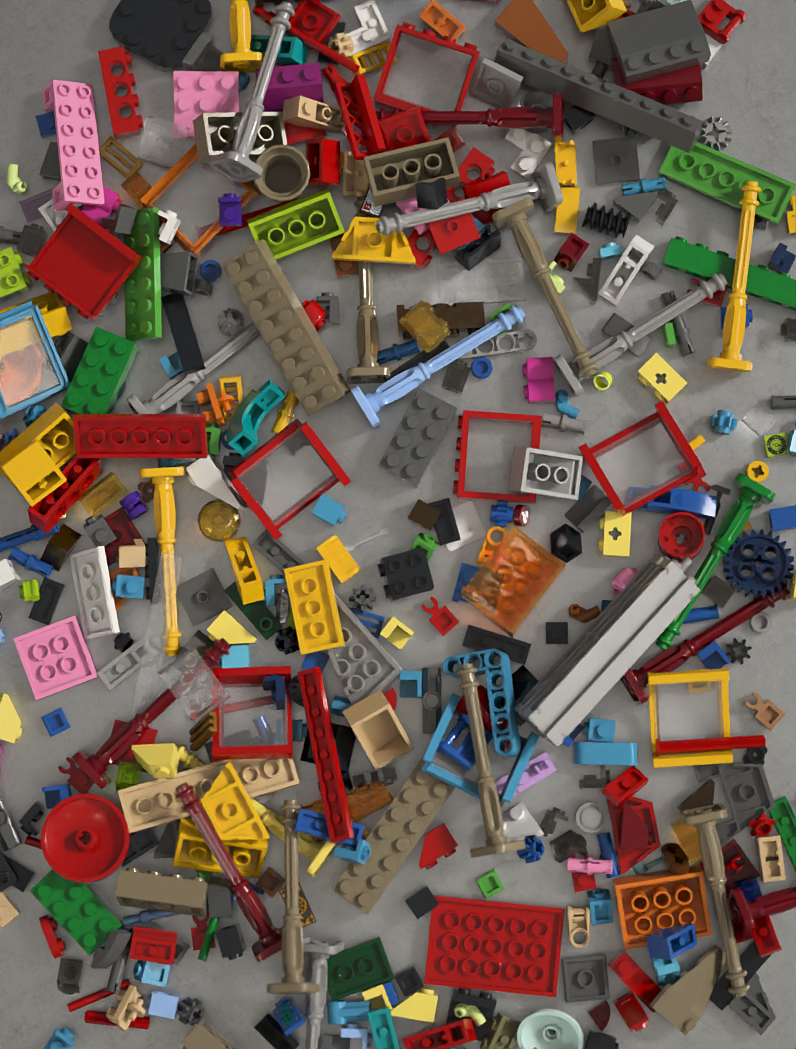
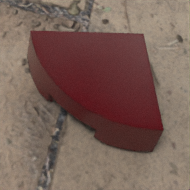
M604 1000L588 1012L601 1031L607 1026L610 1019V1007L607 1000Z

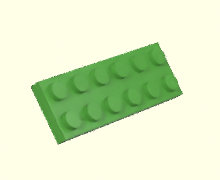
M698 142L690 153L671 146L659 170V174L741 210L742 205L739 203V200L743 199L744 194L741 187L745 185V181L758 182L761 192L757 194V201L760 204L756 206L755 216L776 225L779 224L796 188V184Z
M156 207L137 210L131 234H124V244L142 257V260L124 282L126 339L132 342L162 338L160 235L158 234L160 222L159 215L157 214L159 208Z

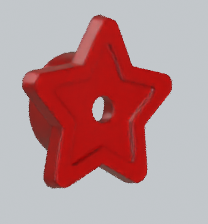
M762 812L757 819L748 822L752 827L751 836L758 835L763 837L769 835L772 825L776 821L767 818L766 814Z

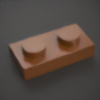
M345 232L330 238L332 253L337 249ZM334 260L337 279L359 275L356 261Z

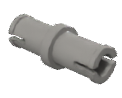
M544 412L541 426L557 428L561 432L567 430L584 434L587 421L568 418V415L558 416Z

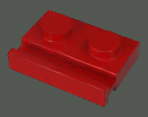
M134 926L129 959L173 965L178 932Z

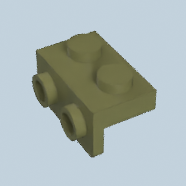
M498 1012L497 1016H494L490 1022V1032L487 1037L483 1038L480 1049H513L521 1022Z

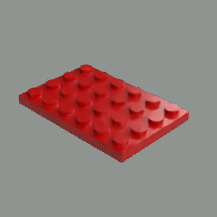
M434 895L439 905L431 910L424 984L556 997L564 908Z

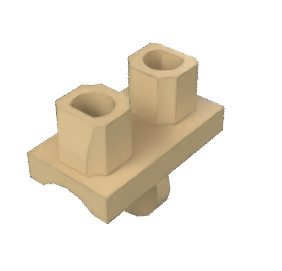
M130 985L127 990L120 989V993L116 994V1000L119 1003L118 1008L110 1007L106 1013L109 1021L117 1024L122 1031L127 1030L130 1022L134 1021L136 1016L143 1017L146 1013L142 1007L144 1003L143 997L137 992L136 986Z

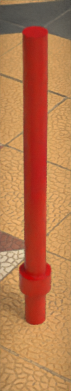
M256 6L252 11L263 18L265 23L272 26L270 23L271 19L277 15L261 7L256 8ZM291 25L289 30H285L286 33L297 37L303 43L354 73L358 72L360 65Z

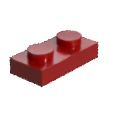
M633 765L605 786L602 793L618 807L646 786L649 779Z

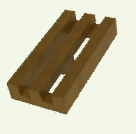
M111 136L99 148L100 156L129 181L138 172L139 168L144 165ZM112 143L136 165L133 167L108 145ZM106 149L123 165H125L130 170V172L127 173L116 162H114L110 157H108L103 151Z
M209 711L189 731L190 735H193L190 738L192 743L190 750L198 751L217 732L216 712Z

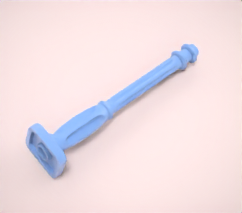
M510 306V311L507 313H499V318L427 362H420L417 366L394 376L378 387L373 393L368 392L364 395L359 386L351 388V392L373 428L380 425V421L375 414L380 411V407L405 396L426 379H430L431 374L505 329L510 331L513 324L517 322L522 324L523 318L526 315L521 307L517 306L515 308V306Z

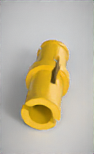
M287 391L281 408H278V415L271 429L272 432L279 433L288 426L290 419H293V412L299 401L295 393Z

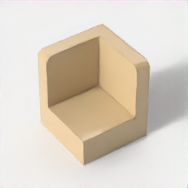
M133 539V545L119 546V556L116 557L119 568L145 567V544L142 539Z

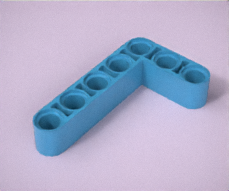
M488 649L448 657L443 663V670L447 675L457 679H461V676L457 675V671L453 672V666L456 663L459 664L458 670H460V665L473 664L476 659H479V666L475 676L486 674L495 750L498 754L509 758L517 756L521 746L517 714L514 710L516 706L509 656L497 649ZM499 655L500 661L497 665H494V658ZM502 676L503 682L497 687L496 681ZM502 698H505V705L503 708H500L499 702ZM504 720H507L508 726L505 730H502V723ZM510 741L511 748L505 752L504 746Z

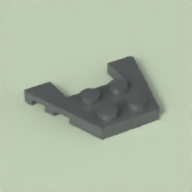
M720 763L693 765L698 783L721 776L734 816V820L715 825L721 845L746 828L750 820L757 819L762 812L766 814L776 806L762 764Z

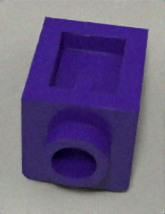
M234 193L223 194V197H218L220 226H242V199L236 197Z

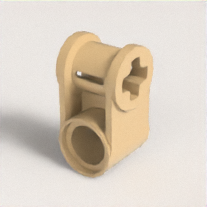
M586 905L585 908H571V906H567L569 942L577 948L585 947L590 939L589 905ZM583 914V916L574 917L573 915ZM578 931L583 932L585 935V940L581 944H576L573 941V935Z

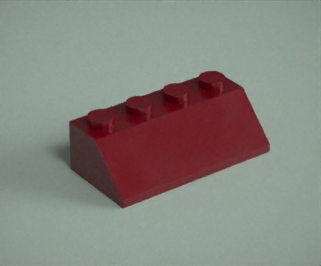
M612 58L613 83L620 87L634 91L663 105L703 101L700 64L625 84L618 59Z

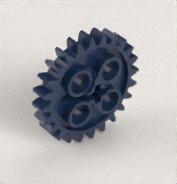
M752 529L750 536L744 531L743 539L738 536L735 540L736 544L733 543L730 546L728 553L725 554L728 557L723 558V563L727 564L723 566V571L729 572L726 574V580L733 579L730 583L731 587L738 585L737 593L745 590V597L749 593H753L754 599H756L757 594H761L762 598L765 599L767 592L773 597L774 589L781 592V585H788L787 579L792 578V573L789 571L794 570V565L789 563L794 561V557L788 556L791 553V548L784 549L786 541L779 543V535L772 538V531L766 536L763 529L760 530L759 534H756L755 530ZM746 549H750L754 552V554L751 556H747L743 553V551ZM773 552L776 557L768 558L765 553ZM756 561L760 562V567L756 566ZM749 570L752 575L743 576L741 571ZM770 572L774 577L766 579L763 573Z

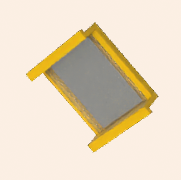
M727 666L721 669L665 673L648 672L651 748L654 768L733 763L732 749L659 754V757L656 756L655 739H658L659 742L730 737L729 670Z

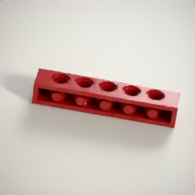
M473 147L458 168L460 182L457 188H463L462 186L474 181L467 176V173L471 170L479 173L478 178L485 179L491 177L496 170L493 168L495 161ZM457 188L446 190L447 199L450 202L462 198L455 195ZM414 229L407 241L416 259V265L413 266L420 270L422 266L426 268L433 258L431 253L437 247L429 229L421 235ZM421 240H426L429 243V247L421 250L417 247V243Z

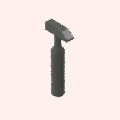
M719 485L710 486V489L718 491L715 519L721 506L720 499L722 493L729 495L731 489ZM706 519L704 525L706 535L711 534L715 519Z

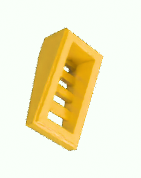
M389 41L349 56V60L358 65L361 64L358 72L354 73L352 71L354 78L357 74L367 75L384 67L386 60H384L380 50L384 49L387 56L391 45ZM373 53H376L379 63L376 62ZM366 56L368 57L371 66H368L365 59Z
M241 374L219 377L220 391H225V393L237 391L238 395L231 396L234 397V400H239L240 404L244 399ZM225 383H237V386L225 387ZM239 404L230 405V409H237ZM222 408L224 422L230 421L234 413H225L224 408Z

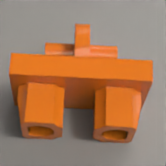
M211 382L206 384L207 389L196 393L200 407L212 403L213 408L202 411V414H206V425L218 422L220 427L225 425L220 408H224L225 413L230 412V405L235 400L233 396L226 395L225 391H220V398L217 399Z

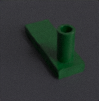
M236 581L224 590L266 641L283 627L261 600L243 605Z

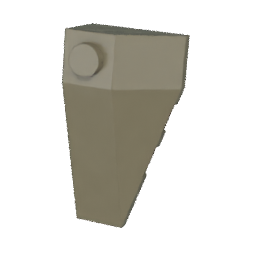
M715 945L696 961L695 967L691 971L682 972L680 980L673 985L670 983L666 985L651 1002L650 1006L683 1034L687 1035L702 1016L726 962L725 952Z

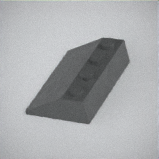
M691 0L607 22L625 84L709 62L711 56L710 48Z

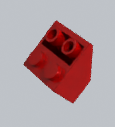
M326 138L307 140L305 158L309 163L311 176L305 189L340 185V141Z

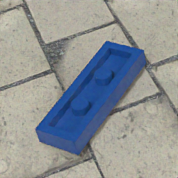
M300 808L294 831L330 841L325 815ZM351 822L354 838L339 843L357 848L358 841L362 838L364 825Z

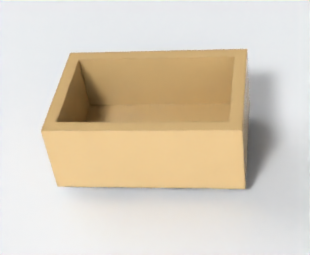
M381 689L343 711L345 718L376 771L377 768L384 767L414 749Z

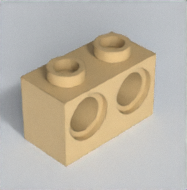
M780 835L755 837L761 881L786 880Z

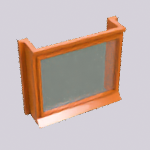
M195 143L140 199L142 201L140 207L142 209L156 207L162 212L168 209L178 214L176 219L180 220L181 223L174 235V240L185 251H191L200 256V251L224 227L220 226L218 197H223V194L234 193L236 197L242 199L243 208L253 197L257 199L261 192L250 181L236 182L211 168L209 163H199ZM159 215L160 226L163 223H167L168 219Z

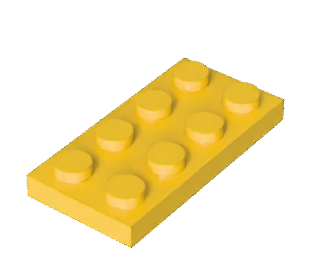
M328 560L284 569L301 655L345 646Z

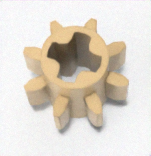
M337 33L334 37L329 38L330 41L327 47L344 57L352 56L351 52L354 49V43L351 36L345 37L344 33Z

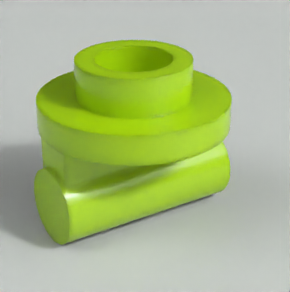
M38 580L22 581L23 585H19L20 598H24L25 602L30 600L38 601L40 599Z

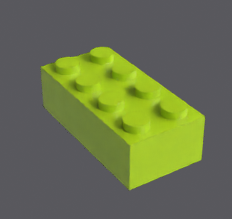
M327 188L247 219L255 243L264 239L275 259L345 232Z

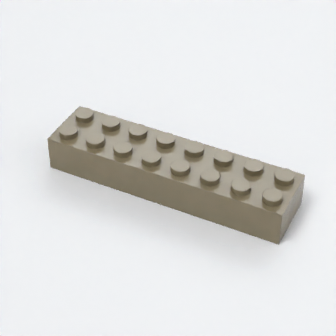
M264 239L221 263L222 268L308 416L351 392Z
M438 749L436 750L432 759L433 762L464 776L467 769L449 756L440 753ZM423 757L365 841L370 843L371 854L369 859L366 860L365 865L350 862L332 888L333 891L366 914H369L455 789L454 786L421 771L424 761H422Z

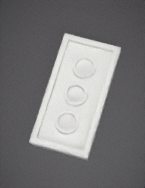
M104 546L69 554L84 639L90 640L119 633Z

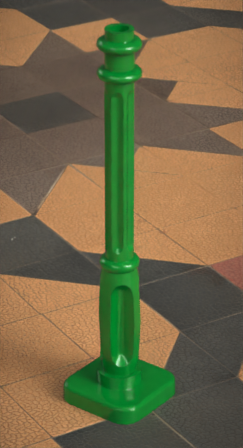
M738 473L732 481V484L740 489V496L725 515L714 541L710 544V551L694 576V579L697 581L695 585L700 589L699 593L691 598L689 604L656 639L655 644L666 651L668 647L672 648L674 646L672 643L673 639L681 634L679 631L680 627L723 554L728 553V549L743 530L754 505L758 504L759 501L770 504L776 497L774 492L741 473Z

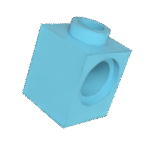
M231 646L229 655L224 654L219 659V664H222V668L250 667L249 646Z

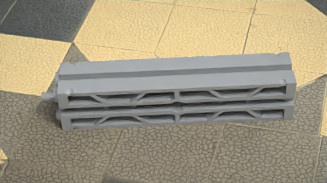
M655 554L649 560L650 562L636 574L528 692L523 701L517 704L514 710L543 739L550 741L558 747L564 741V737L568 736L689 604L691 598L699 593L700 589L695 585L697 581L688 573L684 574V571L693 563L690 558L685 557L679 563L675 559L670 560L665 555L662 558Z

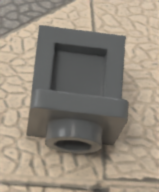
M93 514L85 520L84 529L96 547L106 546L117 539L102 514L98 516Z

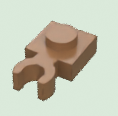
M754 692L752 695L756 698V703L751 705L746 701L744 704L749 709H755L757 712L754 717L771 731L785 713L770 700L763 704L760 695Z

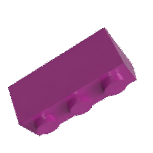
M320 63L274 67L262 104L264 106L263 112L283 113L284 100L297 96H303L324 103ZM260 68L255 69L256 80H257V77H258Z

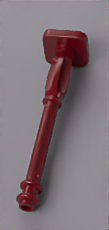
M562 93L553 94V106L547 107V110L534 107H506L493 110L489 108L487 111H421L426 125H487L488 127L495 126L512 129L547 126V129H552L554 142L563 143L564 99ZM381 108L380 111H376L377 119H381L402 111H399L398 108H395L394 111H386L385 108Z
M781 585V592L774 589L773 597L768 592L765 599L759 596L692 639H685L682 643L658 654L640 669L631 670L629 668L620 680L635 704L642 705L648 701V696L644 691L648 684V672L665 673L674 671L690 657H694L698 650L768 607L774 608L777 601H785L787 599L786 595L790 594L787 586Z
M224 638L220 640L215 639L214 645L210 649H204L205 654L141 714H136L135 718L117 730L96 754L89 756L84 750H80L72 756L74 761L101 789L105 788L111 782V779L105 773L108 770L107 766L127 752L138 741L145 730L150 728L149 724L213 664L218 665L219 659L224 654L229 655V649L231 648L229 643Z
M187 782L175 788L177 791L175 797L183 802L182 809L189 812L230 882V890L234 892L245 918L259 935V941L252 945V951L257 962L263 961L282 950L283 927L279 929L274 928L264 904L248 884V880L240 874L200 805L201 798L195 797L193 793L194 786L188 785Z
M796 887L775 891L752 901L745 900L740 888L731 889L728 896V905L741 939L744 940L751 937L754 928L753 921L756 918L767 917L796 908Z

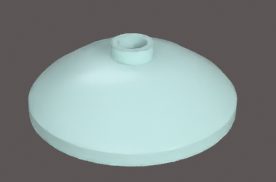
M540 1009L531 1012L521 1021L517 1031V1042L520 1049H533L535 1047L537 1049H582L583 1033L579 1024L568 1014L555 1009Z

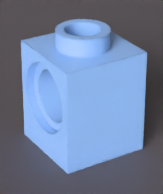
M154 990L152 995L147 996L145 1008L149 1009L148 1014L175 1019L180 995Z

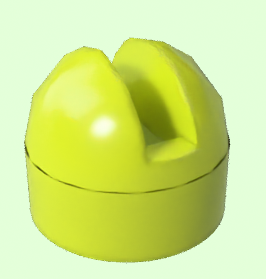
M599 372L594 377V385L599 390H606L612 384V376L608 372Z

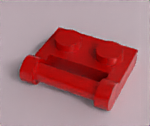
M711 0L698 15V18L707 35L720 44H726L730 39V34L738 24H742L745 21L746 13L742 10H736L724 0ZM726 16L730 18L731 21L723 30L717 28Z

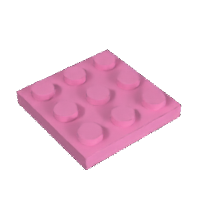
M173 71L174 137H195L193 120L202 113L239 112V71Z
M76 616L13 638L36 700L98 677Z

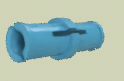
M662 176L650 180L643 178L639 182L621 184L622 191H624L623 196L667 190L665 177Z

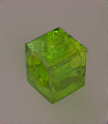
M120 761L116 777V792L141 783L142 764Z

